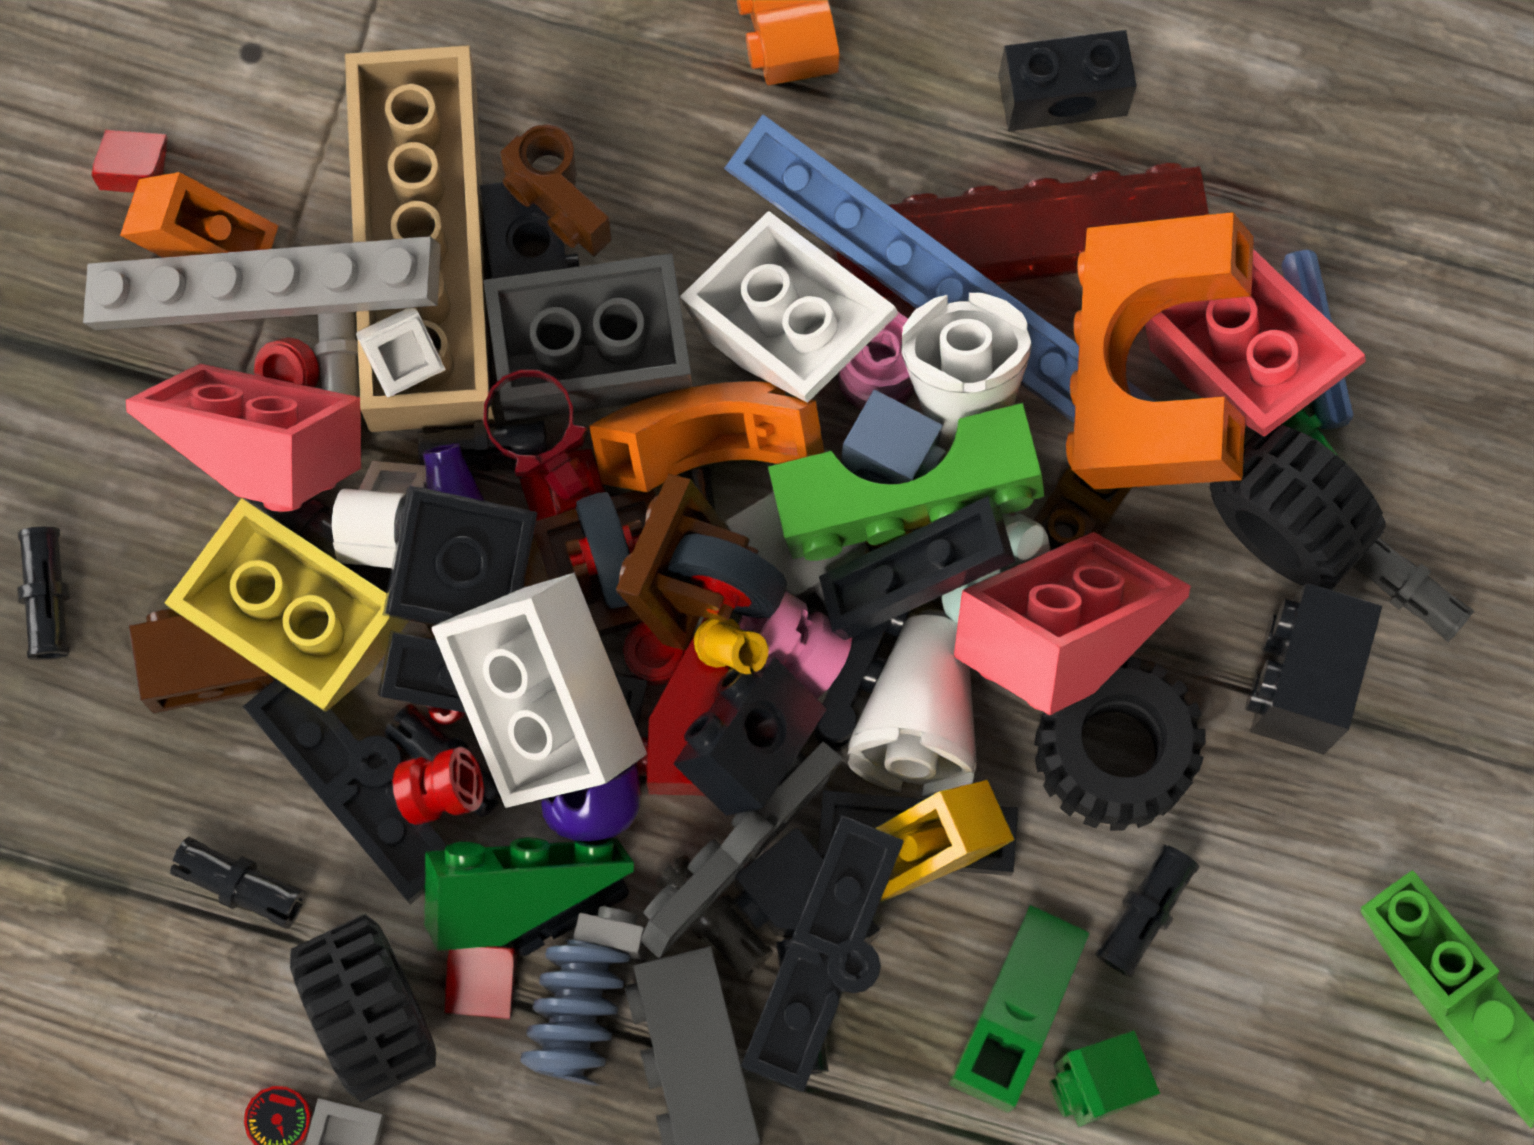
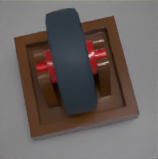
M668 474L659 495L654 497L648 506L645 526L633 553H630L622 563L616 591L663 645L685 651L700 617L726 622L729 621L732 613L753 618H770L780 606L786 592L787 582L784 575L773 564L758 555L759 551L756 548L748 546L750 542L748 537L728 529L691 479Z
M654 489L647 493L633 490L614 497H610L608 492L597 493L576 501V509L535 522L534 536L548 580L575 573L600 637L643 622L619 595L616 588L619 583L622 563L630 553H633L645 526L648 506L652 499L656 497Z

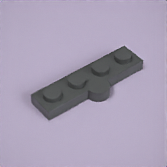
M822 742L807 758L799 752L765 807L738 813L731 822L735 829L729 834L723 844L720 845L715 839H712L691 861L688 869L694 875L679 890L669 884L652 900L643 913L650 920L641 937V942L660 959L735 881V875L752 863L830 782L843 758L825 742Z

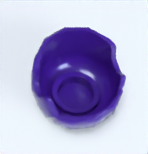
M635 762L606 784L542 799L543 818L548 826L562 837L579 841L603 840L615 837L628 829L641 807L642 794L638 764Z

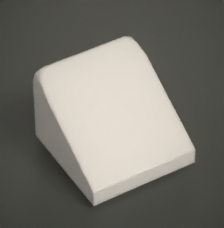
M406 308L356 333L357 339L387 398L446 370L415 308Z

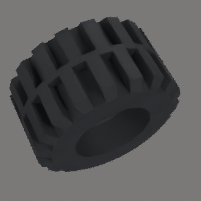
M1284 425L1278 426L1265 437L1256 432L1244 445L1242 480L1211 482L1209 487L1214 505L1227 527L1237 539L1268 567L1302 586L1305 583L1332 590L1378 540L1386 528L1385 519L1382 516L1383 512L1379 504L1357 473L1338 455L1317 440Z
M1129 657L1094 694L1052 715L1044 712L1036 731L1034 745L1038 746V753L1035 757L1037 773L1043 772L1045 775L1044 789L1049 797L1056 794L1063 801L1060 809L1071 817L1075 811L1085 817L1083 824L1093 828H1097L1100 823L1110 824V831H1124L1130 824H1136L1140 828L1152 823L1157 816H1164L1192 785V780L1200 771L1204 759L1203 756H1200V750L1206 744L1205 729H1198L1197 721L1202 714L1197 702L1188 705L1184 699L1189 689L1180 679L1174 685L1167 682L1163 677L1168 670L1157 664L1154 665L1151 671L1140 668L1142 661L1140 658ZM1106 712L1123 713L1138 720L1148 730L1154 743L1155 760L1150 769L1142 775L1128 778L1116 777L1100 770L1089 759L1083 746L1082 730L1086 722L1093 716Z
M363 914L291 948L290 969L297 991L333 1070L349 1094L359 1102H363L436 1067V1047L427 1023L399 961L377 922L368 915Z

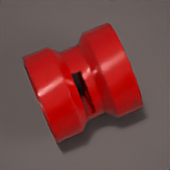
M457 747L438 753L433 761L424 757H418L399 763L394 770L393 793L402 816L409 823L420 825L439 819L445 811L456 816L479 809L483 801L484 784L481 770L475 757L468 749Z

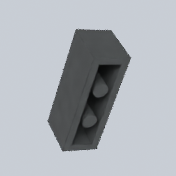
M711 946L634 965L637 983L625 985V991L633 1023L638 1024L647 1021L653 1047L640 1050L649 1089L663 1087L669 1113L656 1116L662 1144L760 1145Z

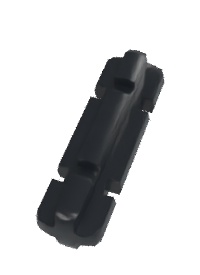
M621 878L515 938L511 943L519 955L527 956L545 945L543 941L550 936L555 940L575 928L579 913L596 916L598 915L599 907L605 905L610 908L627 898L629 895L628 886L624 879Z

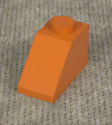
M176 172L139 179L120 236L165 258L271 249L279 226L183 173Z

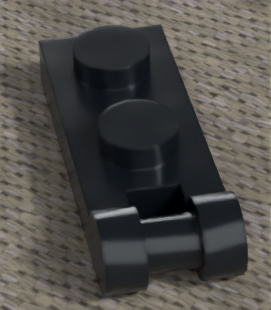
M911 610L853 637L847 660L839 675L831 684L823 702L827 710L817 724L815 731L819 744L825 742L834 751H840L848 747V742L856 724L853 707L861 690L872 693L887 661L886 658L878 655L887 633L898 637Z

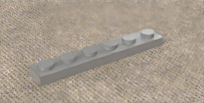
M429 236L89 263L87 266L83 323L94 330L438 306L441 244Z

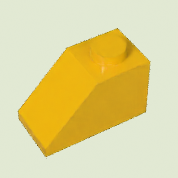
M988 780L939 791L875 828L904 840L880 902L964 868L1014 841V837Z

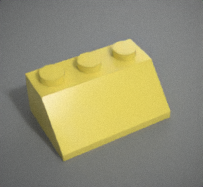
M242 498L165 601L169 608L325 712L374 671L386 654L390 630L401 632L409 622L408 620L383 616L386 599L385 592Z

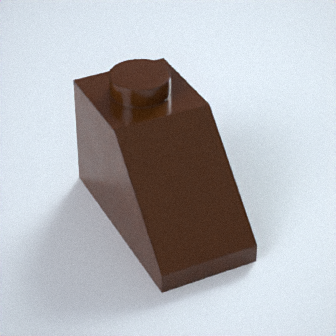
M172 609L150 613L146 616L145 623L129 625L140 700L153 714L260 693L276 679Z

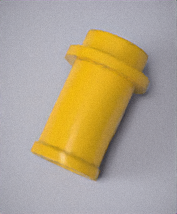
M709 618L695 632V650L698 658L706 665L715 668L729 666L740 673L751 674L750 668L757 672L761 670L767 661L768 644L766 639L761 634L742 630L731 618H729L728 622Z

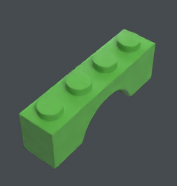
M1023 403L960 418L954 442L946 457L932 471L910 482L879 484L864 480L844 467L832 451L768 467L784 538L792 559L804 557L809 561L829 559L838 555L842 551V547L865 541L871 545L888 544L905 536L906 531L924 527L987 496L1000 506L1002 514L1021 511L1032 505L1034 499L1045 497L1042 474Z

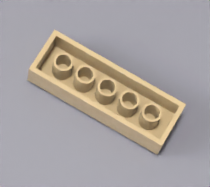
M470 46L345 54L353 243L431 236L441 244L438 306L414 308L418 311L446 370L387 398L358 341L361 412L370 432L474 425L475 421H483L484 402L490 389L493 387L490 323L483 281L487 280L484 213L480 190L482 176L477 87ZM406 308L356 312L357 332ZM494 398L489 407L488 424H495Z

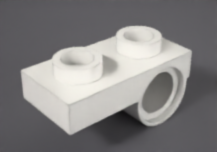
M372 461L359 490L344 488L338 493L332 514V533L335 555L339 563L392 568L406 491L409 486L427 489L426 465Z

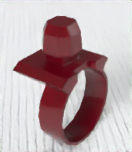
M518 370L503 376L490 389L484 402L483 422L491 442L504 455L517 460L515 468L517 478L530 479L546 469L549 474L544 477L556 495L565 501L571 500L588 489L587 475L577 457L572 460L569 457L570 453L584 445L588 433L586 427L573 424L574 409L567 390L555 377L539 370ZM521 377H539L554 384L565 395L570 408L569 425L563 439L552 450L537 456L518 455L504 449L493 438L488 426L489 407L495 394L506 383Z

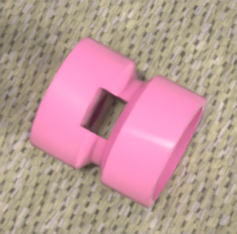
M901 313L883 328L837 374L840 390L847 401L860 410L864 408L874 389L902 404H905L915 391L901 352L903 326L908 320Z
M787 591L780 606L770 618L742 616L738 623L742 630L761 634L768 644V658L776 657L817 699L835 681L851 649L852 638L843 640L834 634L828 616L820 612H815L808 616L806 603Z

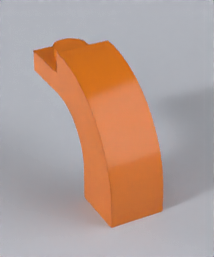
M762 381L708 384L660 394L619 409L589 425L601 484L646 493L664 483L668 474L676 476L687 470L711 463L731 460H756L781 464L824 453L816 400H810L807 403L797 397L786 396L784 390L769 382Z

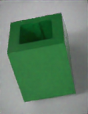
M1135 1031L1067 1053L1053 1065L1057 1073L1056 1078L1049 1080L1052 1094L1062 1116L1065 1118L1074 1115L1078 1128L1150 1100L1160 1094Z

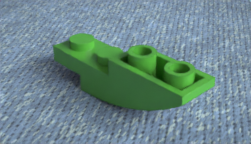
M1411 870L1363 905L1360 912L1401 976L1456 1050L1483 1083L1488 1080L1493 1083L1530 1129L1534 1127V1021L1498 981V968L1418 875Z

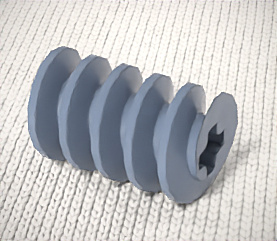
M564 940L567 945L549 947L545 954L546 959L561 968V971L543 973L539 979L540 985L555 994V997L540 998L534 1000L533 1010L549 1020V1022L531 1025L527 1029V1037L541 1045L542 1049L523 1052L520 1061L534 1072L543 1075L600 1086L586 1077L584 1071L588 1068L605 1066L607 1059L591 1050L590 1046L592 1042L611 1040L613 1033L596 1023L597 1016L617 1014L619 1009L618 1006L602 997L604 990L623 988L625 983L624 980L608 971L610 964L630 962L631 955L598 944L579 940Z

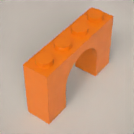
M1234 212L1087 228L1085 251L1080 253L1077 265L1079 281L1083 287L1082 310L1077 311L1074 318V335L1079 346L1078 370L1073 371L1070 378V395L1075 406L1074 431H1070L1067 436L1066 455L1071 470L1093 489L1242 480L1245 417L1225 397L1162 402L1145 401L1131 395L1126 378V363L1131 345L1143 326L1158 313L1182 303L1251 297L1254 236Z

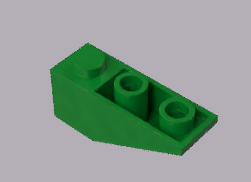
M524 837L513 840L510 846L484 847L474 842H456L447 845L445 850L426 851L425 927L437 951L503 946L634 872V862L618 838L612 837L598 841L574 840L549 843L540 838Z
M1032 905L1029 906L948 1085L1006 1113L1015 1108L1048 1035L1090 934L1089 932Z

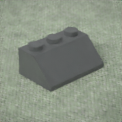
M672 253L483 280L498 381L503 376L518 370H539L555 377L567 390L574 412L632 404L660 394L692 388L691 370ZM521 377L506 383L499 390L500 402L506 422L570 413L565 395L554 384L539 377Z

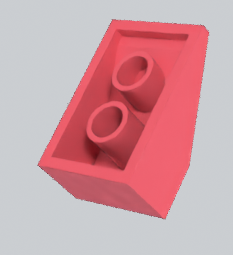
M1254 249L1251 297L1178 304L1158 313L1145 324L1150 351L1188 389L1202 398L1225 397L1245 417V425L1264 437L1366 362L1365 354Z
M198 364L126 399V410L131 416L234 495L263 502V506L271 511L287 512L299 509L305 501L322 491L334 488L336 483L361 469L360 397Z
M1092 532L963 589L954 657L978 671L984 678L996 682L1024 699L1033 708L1052 715L1094 694L1189 597L1191 585L1099 534Z

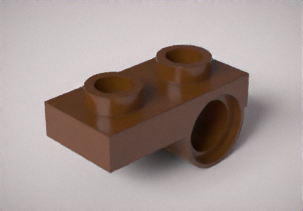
M537 125L527 130L521 137L517 135L500 151L505 174L503 179L505 187L524 206L530 207L535 203L550 217L547 221L550 228L566 245L575 248L580 244L595 257L612 241L609 217L575 187L577 168L574 148L570 137L564 130L553 125ZM543 156H555L562 160V163L551 171H540L532 167V164Z

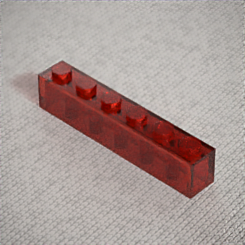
M1163 163L1147 169L1145 173L1121 176L1120 172L1114 170L1100 171L1087 176L1083 181L1060 183L1055 178H1041L1027 183L1023 188L999 191V188L996 186H978L965 191L962 196L938 198L936 194L920 193L905 198L901 203L888 205L995 284L1077 274L1078 257L1086 248L1087 228L1209 215L1200 166L1182 168L1178 163ZM831 247L834 261L883 298L898 296Z

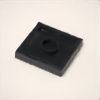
M409 486L406 491L382 615L435 626L438 623L522 589L537 512Z

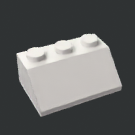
M575 573L522 588L432 627L438 646L505 808L606 784L647 755Z

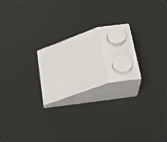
M770 211L758 220L680 296L698 330L706 340L742 369L807 403L899 314L894 305Z

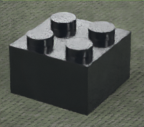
M1305 583L1293 601L1284 598L1278 615H1272L1263 640L1262 650L1272 653L1270 660L1267 659L1262 673H1256L1247 697L1245 710L1255 713L1250 732L1324 755L1350 729L1382 605L1309 583Z

